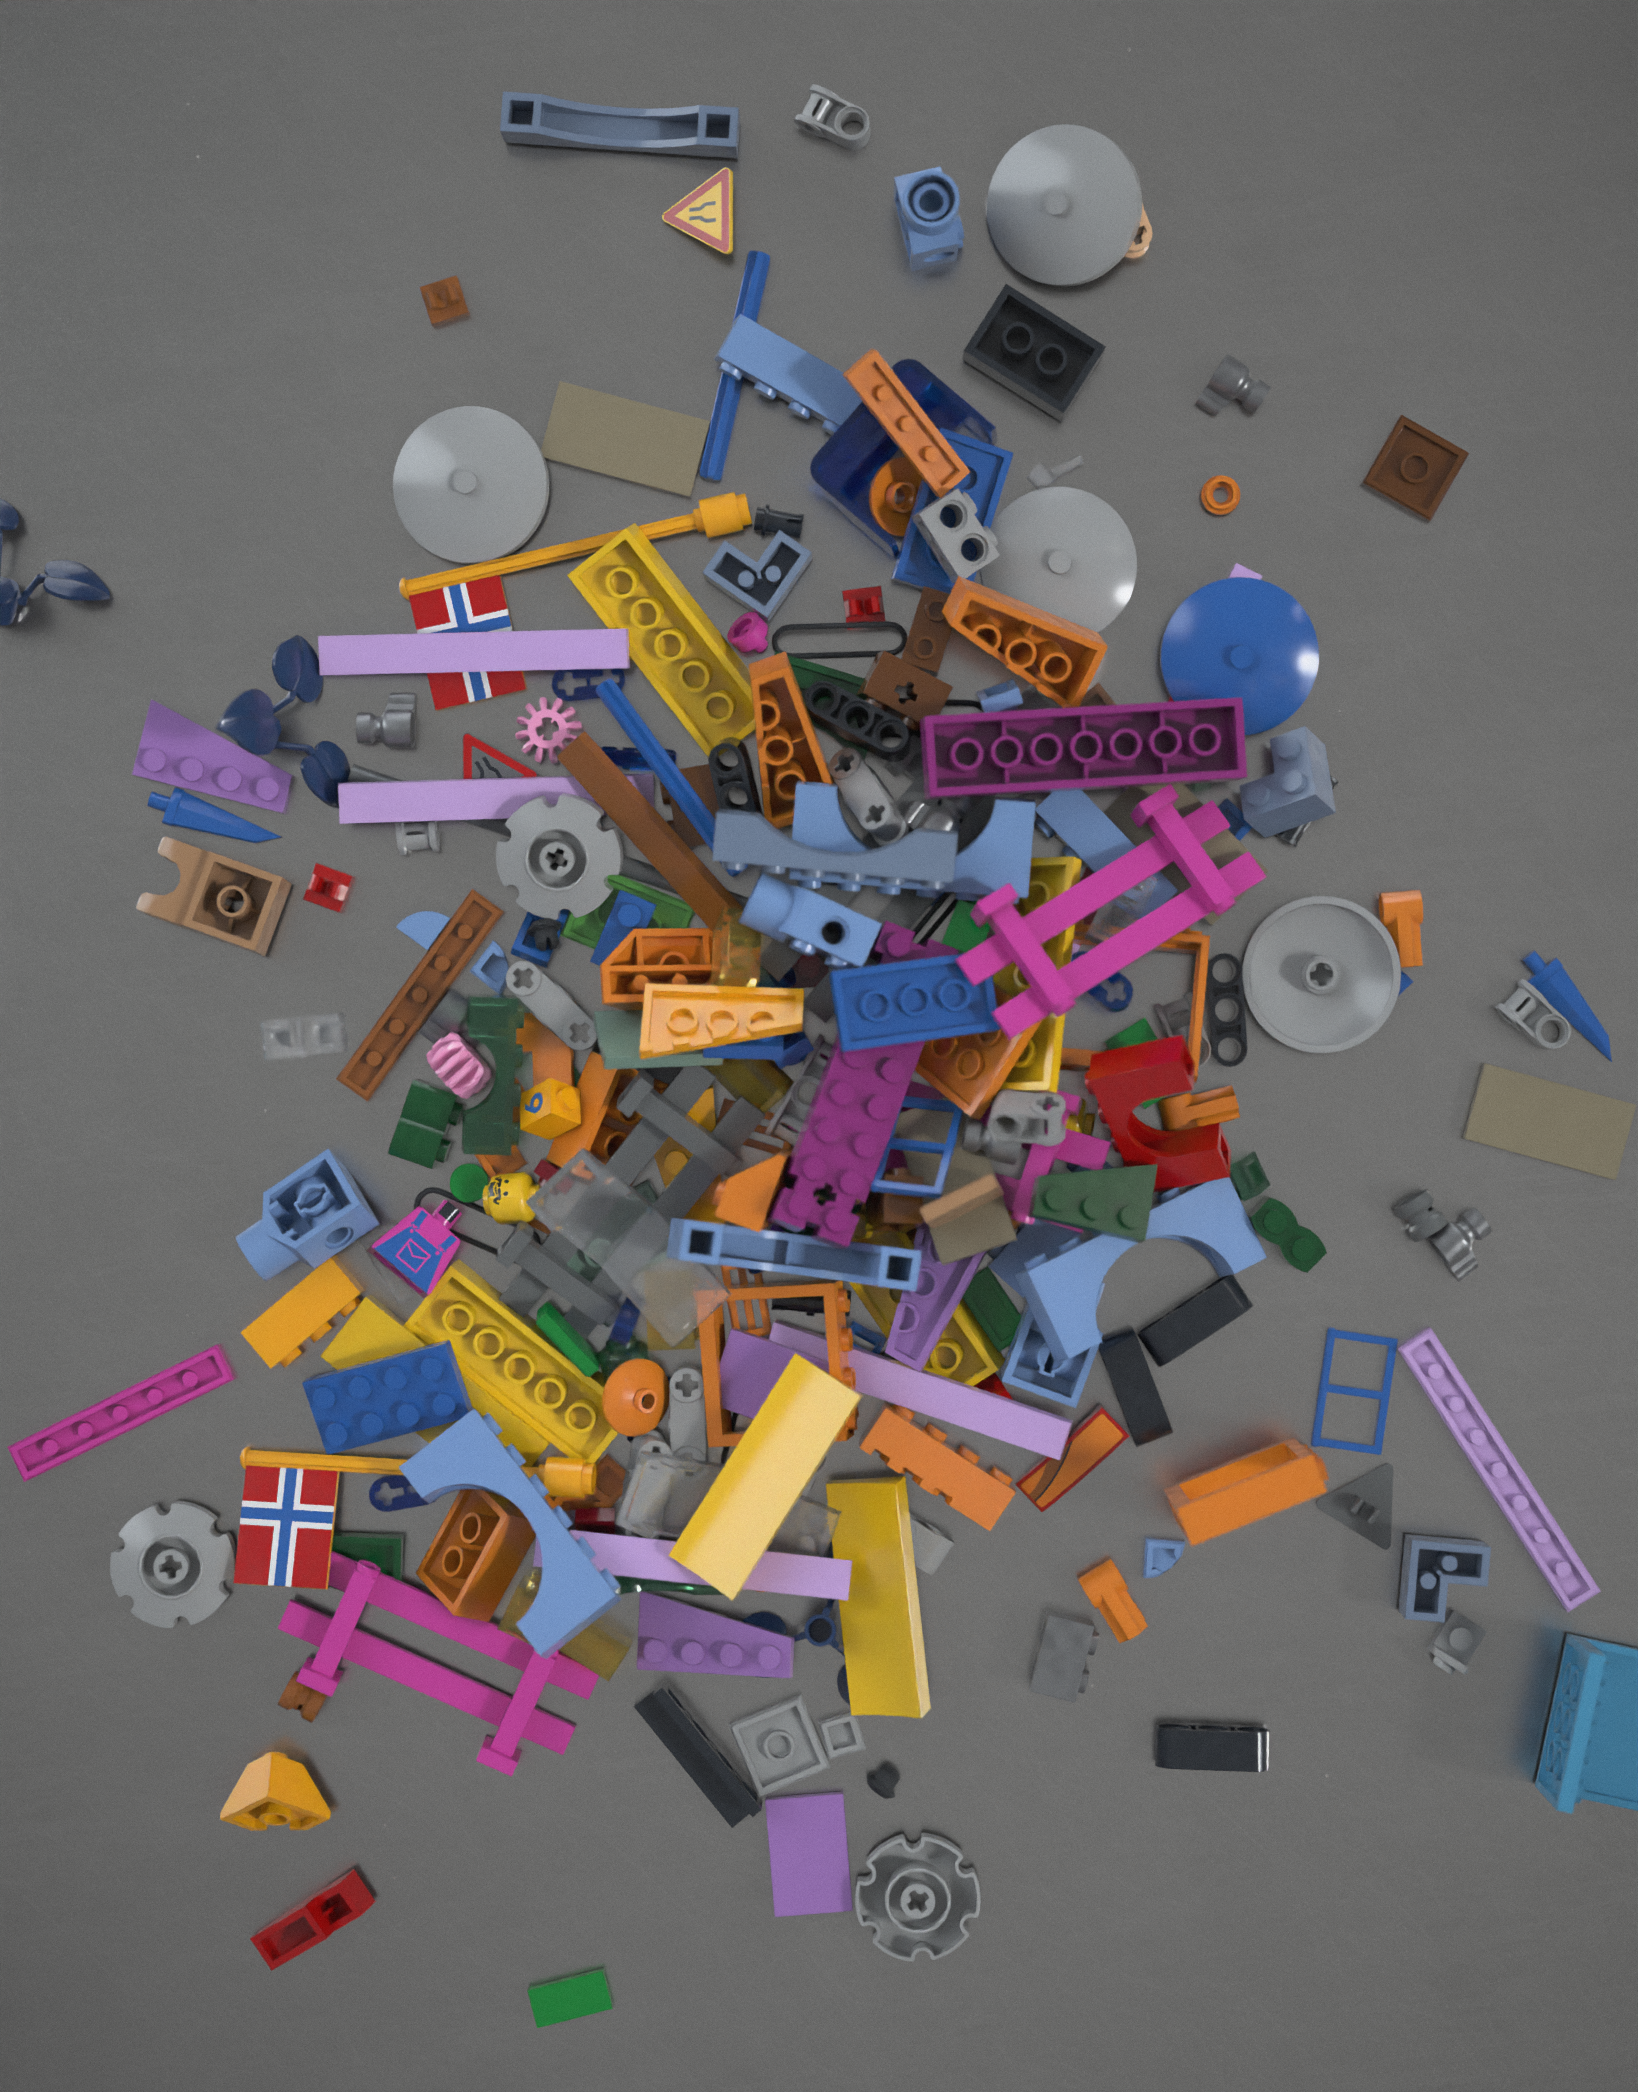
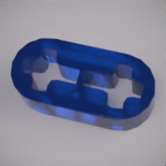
M621 668L558 670L552 678V689L555 695L566 703L596 701L601 699L595 690L598 685H592V679H601L604 677V671L611 670L613 676L619 677V682L616 684L623 692L626 687V676ZM572 674L575 681L586 680L587 686L574 688L573 695H568L565 689H559V683L565 682V675Z
M1079 951L1074 953L1071 957V962L1076 960L1080 956L1084 955L1088 951ZM1117 972L1083 994L1107 1011L1121 1012L1129 1007L1133 1000V987L1124 975ZM1105 982L1112 988L1117 987L1118 984L1122 985V994L1125 999L1121 1001L1116 998L1113 1002L1108 1001V991L1101 984Z
M631 1292L628 1293L608 1340L624 1347L628 1346L647 1299Z
M384 1475L379 1477L369 1490L371 1504L382 1512L431 1504L422 1499L417 1491L410 1492L409 1486L412 1485L405 1476ZM383 1483H388L390 1489L403 1488L404 1492L403 1494L395 1495L392 1498L391 1504H387L385 1498H379L377 1492L383 1489Z

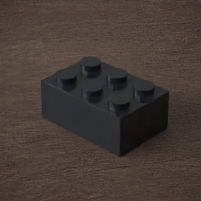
M1005 284L964 349L963 360L1062 421L1103 357L1106 346L1008 284Z

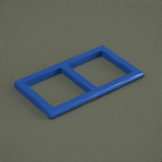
M904 1096L870 1189L873 1192L939 1199L943 1195L964 1111L952 1101ZM901 1107L953 1112L946 1144L893 1138ZM890 1149L943 1155L935 1187L881 1181Z
M1333 1327L1328 1328L1311 1446L1381 1455L1398 1339L1336 1330ZM1335 1338L1388 1346L1381 1391L1328 1384ZM1327 1392L1380 1400L1374 1445L1320 1438Z

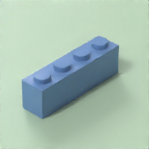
M742 314L735 319L714 358L715 361L721 364L719 370L736 380H740L742 376L755 383L753 388L755 391L769 399L774 400L776 396L790 403L787 408L791 412L805 419L812 415L824 422L822 429L835 437L842 439L844 434L848 437L856 434L869 410L842 376L843 372Z
M1082 790L1052 792L1035 809V814L1038 816L1034 821L1035 825L1049 839L1056 835L1066 845L1061 850L1066 857L1074 856L1082 860V863L1093 874L1136 848ZM1160 871L1145 880L1147 883L1142 892L1128 890L1119 896L1132 910L1128 918L1131 924L1136 919L1143 918L1165 904L1178 891Z
M1105 1161L1103 1169L1114 1168L1107 1161ZM1068 1163L1066 1166L1071 1171L1070 1173L1093 1171ZM1038 1219L1034 1220L1033 1225L1021 1223L1016 1232L1018 1240L991 1249L987 1255L992 1259L987 1265L1024 1298L1025 1296L1015 1277V1274L1026 1269L1024 1262L1042 1253H1046L1049 1258L1060 1252L1057 1247L1059 1244L1080 1236L1082 1233Z

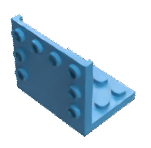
M1567 1633L1535 1787L1557 1811L1573 1814L1574 1804H1579L1582 1799L1638 1811V1648Z

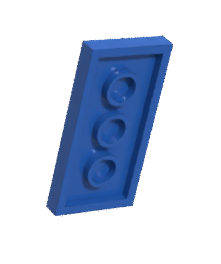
M939 428V432L970 471L951 490L958 488L961 494L967 493L977 508V512L974 515L982 527L987 526L990 529L1013 452L944 428ZM923 478L911 516L940 498L934 494ZM944 506L940 512V520L944 526L952 528L956 522V515L951 508ZM910 516L891 579L920 589L926 586L950 594L955 583L951 582ZM965 540L961 546V553L966 560L972 562L977 555V548L973 542ZM976 572L966 579L974 582Z
M963 954L830 972L829 978L841 1053L1000 1030L999 1024L991 1014L997 1009L992 976L973 987L955 962Z
M450 1340L309 1377L302 1382L327 1455L458 1421L473 1410Z

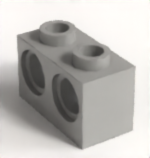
M958 488L947 492L942 498H938L911 516L952 583L956 582L958 576L966 579L1000 556L995 548L998 546L995 535L987 526H981L974 515L977 512V508L973 500L967 493L961 494ZM944 506L951 508L956 515V522L952 528L944 526L940 520V512ZM965 540L973 542L977 548V555L972 562L966 560L961 553V546Z

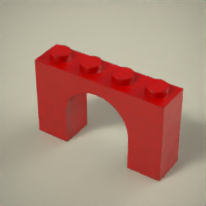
M1183 1035L1091 1054L1090 1070L1085 1072L1087 1091L1090 1095L1096 1096L1100 1120L1103 1124H1108L1111 1130L1112 1147L1115 1153H1121L1123 1167L1158 1164L1153 1193L1230 1177L1231 1149L1220 1123L1180 1131H1162L1147 1126L1133 1113V1110L1138 1105L1147 1100L1193 1090L1195 1063Z

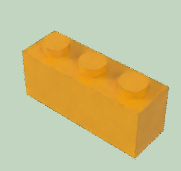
M334 1255L323 1262L240 1333L270 1369L279 1363L285 1368L302 1354L298 1347L307 1339L311 1338L315 1343L332 1329L328 1322L339 1312L345 1318L361 1304L358 1296L365 1289L341 1260Z

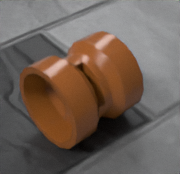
M296 1670L277 1705L286 1710H299L301 1718L313 1723L328 1695L296 1682L300 1673Z

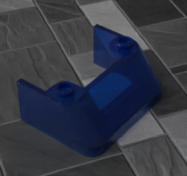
M904 359L897 362L891 368L937 429L944 428L955 432L964 422L990 445L994 446L997 443L996 427L919 361ZM862 401L813 457L810 464V472L816 485L847 518L895 559L899 554L896 540L875 523L869 506L871 485L869 482L880 467L888 462L899 448Z

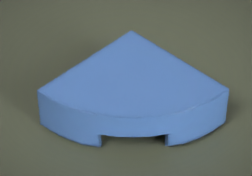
M423 911L406 917L396 928L426 950H429L451 918L437 912Z
M492 941L470 972L499 995H502L507 987L506 974L509 969L507 956L499 944Z
M1145 1537L1143 1578L1158 1577L1172 1568L1182 1556L1185 1541Z

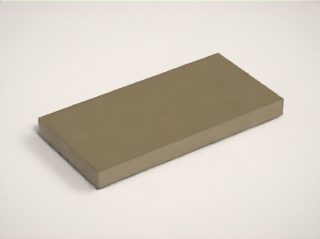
M559 381L541 451L545 460L691 499L710 421Z
M1184 784L1172 785L1179 795L1173 806L1182 819L1203 806L1202 802ZM1167 785L1128 787L1103 813L1137 847L1156 834L1148 823L1138 828L1130 815L1139 802ZM1228 829L1201 845L1218 870L1249 851ZM1250 852V854L1252 855V857L1255 859V861L1257 862V864L1259 865V867L1262 869V871H1263L1264 874L1266 875V874L1268 873V870H1267V869L1258 861V859ZM1175 862L1160 870L1178 890L1179 894L1192 887ZM1250 889L1234 898L1235 901H1239ZM1213 911L1203 919L1212 927L1225 913L1217 916Z
M1483 1063L1462 1138L1616 1180L1636 1105Z
M944 1097V1098H942V1099H939V1100L951 1101V1100H949L947 1097ZM917 1108L899 1114L896 1125L898 1138L946 1144L954 1113ZM965 1112L963 1113L942 1197L987 1174H993L996 1178L991 1160L986 1156L985 1151L979 1149L976 1152L961 1149L967 1119L976 1120ZM903 1150L907 1165L911 1169V1176H924V1186L935 1187L943 1155ZM1003 1195L935 1229L929 1226L942 1266L1018 1240ZM923 1197V1206L937 1200V1198Z

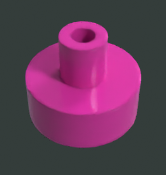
M745 613L731 625L727 635L728 641L739 652L745 653L754 649L757 653H760L768 645V641L765 639L768 625L757 613Z

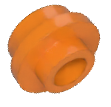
M1218 475L1210 478L1204 484L1201 491L1203 506L1215 515H1225L1232 512L1240 501L1239 486L1228 476ZM1217 489L1224 490L1227 493V500L1222 503L1215 501L1213 492Z

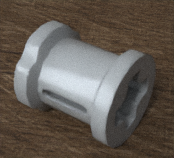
M437 821L409 824L396 822V840L400 856L407 855V852L412 850L431 848L433 852L440 851Z

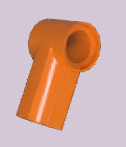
M1420 890L1380 892L1378 902L1380 922L1385 926L1396 945L1401 968L1423 966L1420 925L1423 923V901Z
M1232 1085L1191 1095V1092L1164 1098L1157 1102L1164 1131H1180L1240 1118L1238 1102Z
M1112 1559L1078 1578L1094 1608H1099L1119 1643L1136 1637L1148 1627L1144 1616L1127 1592L1129 1588Z

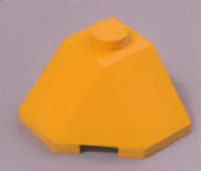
M280 1752L266 1753L263 1757L247 1764L220 1812V1820L251 1831H267V1825L279 1826L290 1823V1830H308L329 1820L331 1816L330 1809L304 1765L288 1759L286 1754Z

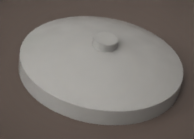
M1063 124L1045 127L1034 131L1018 141L997 166L987 197L988 225L1000 254L1022 275L1037 282L1053 286L1084 284L1111 270L1131 247L1142 215L1141 185L1129 157L1107 136L1078 125Z
M479 406L456 407L440 412L426 420L405 442L394 470V501L404 527L423 548L451 562L478 564L508 556L520 548L533 535L547 507L549 473L539 445L532 435L514 419L490 408Z
M1071 487L1042 488L1029 492L1013 501L992 523L990 530L998 541V546L995 548L1000 556L980 569L982 586L1098 633L1108 627L1126 606L1136 580L1137 555L1135 545L1123 519L1108 503L1099 497Z
M1312 896L1298 899L1280 907L1269 915L1253 934L1245 952L1242 969L1243 988L1248 1006L1263 1029L1273 1038L1291 1048L1319 1054L1339 1052L1352 1048L1372 1036L1391 1014L1398 998L1401 983L1399 955L1396 945L1385 926L1362 906L1331 896Z

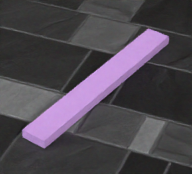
M629 628L318 636L320 675L630 668Z
M653 773L624 774L654 808ZM574 776L338 783L340 824L507 819L522 805L536 797L544 795L549 803L557 804L558 797L563 793L583 797L600 808L601 806Z
M779 1320L773 1323L769 1340L828 1361L826 1336ZM853 1346L852 1351L848 1352L849 1367H854L856 1373V1391L1060 1460L1073 1420L926 1370L918 1372L900 1361Z
M1428 1327L1398 1346V1352L1565 1611L1570 1612L1601 1592L1433 1330Z
M570 1530L576 1540L583 1536L597 1555L592 1558V1561L600 1571L607 1567L612 1575L712 1586L681 1563L668 1556L676 1541ZM536 1536L533 1566L543 1567L541 1548ZM766 1551L742 1589L848 1600L852 1561Z

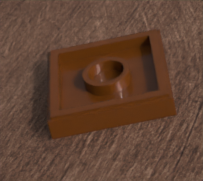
M1400 415L1361 485L1429 523L1469 452L1407 417Z

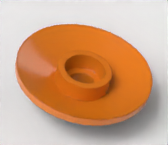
M906 457L894 458L882 465L876 472L869 491V506L875 522L882 530L894 536L905 535L922 477ZM895 492H897V500H896V501L894 500Z
M643 1358L628 1360L612 1372L605 1384L602 1395L603 1414L612 1429L625 1436L636 1437L650 1432L661 1422L670 1401L669 1381L665 1372L655 1362Z

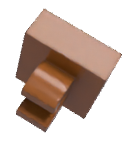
M457 275L420 287L433 327L470 315Z

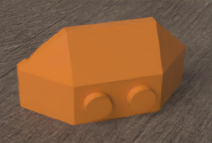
M710 928L633 929L600 965L602 1004L625 1011L643 1010L645 983L756 987L755 962L746 955H742L732 944L716 932L713 933Z

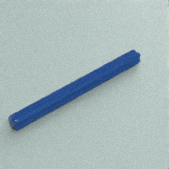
M750 251L747 255L732 324L740 314L757 322L770 264V256L764 252ZM721 371L699 470L700 477L704 479L720 481L722 478L744 380L743 376L740 380H736Z
M611 678L603 681L595 689L597 695L713 852L715 818L615 681ZM725 869L732 877L744 871Z

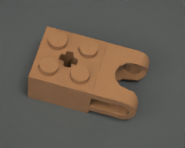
M163 837L158 847V853L168 861L177 864L181 873L180 883L173 892L165 896L148 892L142 893L136 908L146 915L265 957L292 884L278 875L168 837ZM242 899V901H244V904L242 908L236 912V910L231 908V904L233 901L240 902V900Z

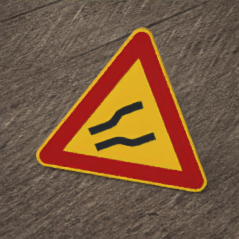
M727 167L721 169L665 211L662 215L663 221L726 255L730 254L733 251L732 170Z

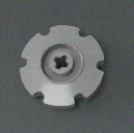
M563 793L558 797L557 804H551L542 795L522 805L507 820L505 826L511 831V838H502L498 841L496 865L503 886L514 885L518 888L519 896L515 902L520 907L536 916L553 920L559 918L562 909H568L575 918H578L596 909L611 894L614 888L608 882V875H618L622 871L623 847L616 827L605 828L601 825L600 818L604 811L599 806L583 797ZM558 849L564 851L563 858L566 859L561 865L555 862L556 855L553 854Z
M175 1501L172 1503L169 1513L163 1512L160 1506L155 1504L136 1514L121 1529L119 1537L124 1540L125 1547L124 1549H116L111 1553L110 1574L118 1597L128 1595L134 1600V1606L131 1609L133 1615L146 1623L163 1628H173L177 1624L179 1616L185 1617L189 1624L193 1625L212 1615L226 1601L229 1592L225 1590L223 1581L234 1578L237 1549L230 1532L220 1534L215 1530L214 1523L217 1520V1516L200 1505L185 1501ZM172 1556L175 1562H181L182 1567L176 1572L174 1567H167L166 1564Z
M921 1833L920 1840L917 1843H909L905 1835L901 1834L880 1844L866 1859V1864L872 1872L869 1876H859L857 1878L855 1889L856 1912L861 1926L871 1925L876 1928V1932L873 1934V1943L883 1952L895 1958L912 1962L919 1951H926L929 1953L930 1958L935 1960L953 1952L968 1938L969 1928L964 1925V1921L970 1917L977 1918L979 1915L981 1903L979 1881L974 1868L964 1869L959 1866L960 1861L963 1859V1852L952 1842L937 1835ZM915 1890L919 1895L924 1893L925 1902L920 1904L916 1899L911 1901V1892Z

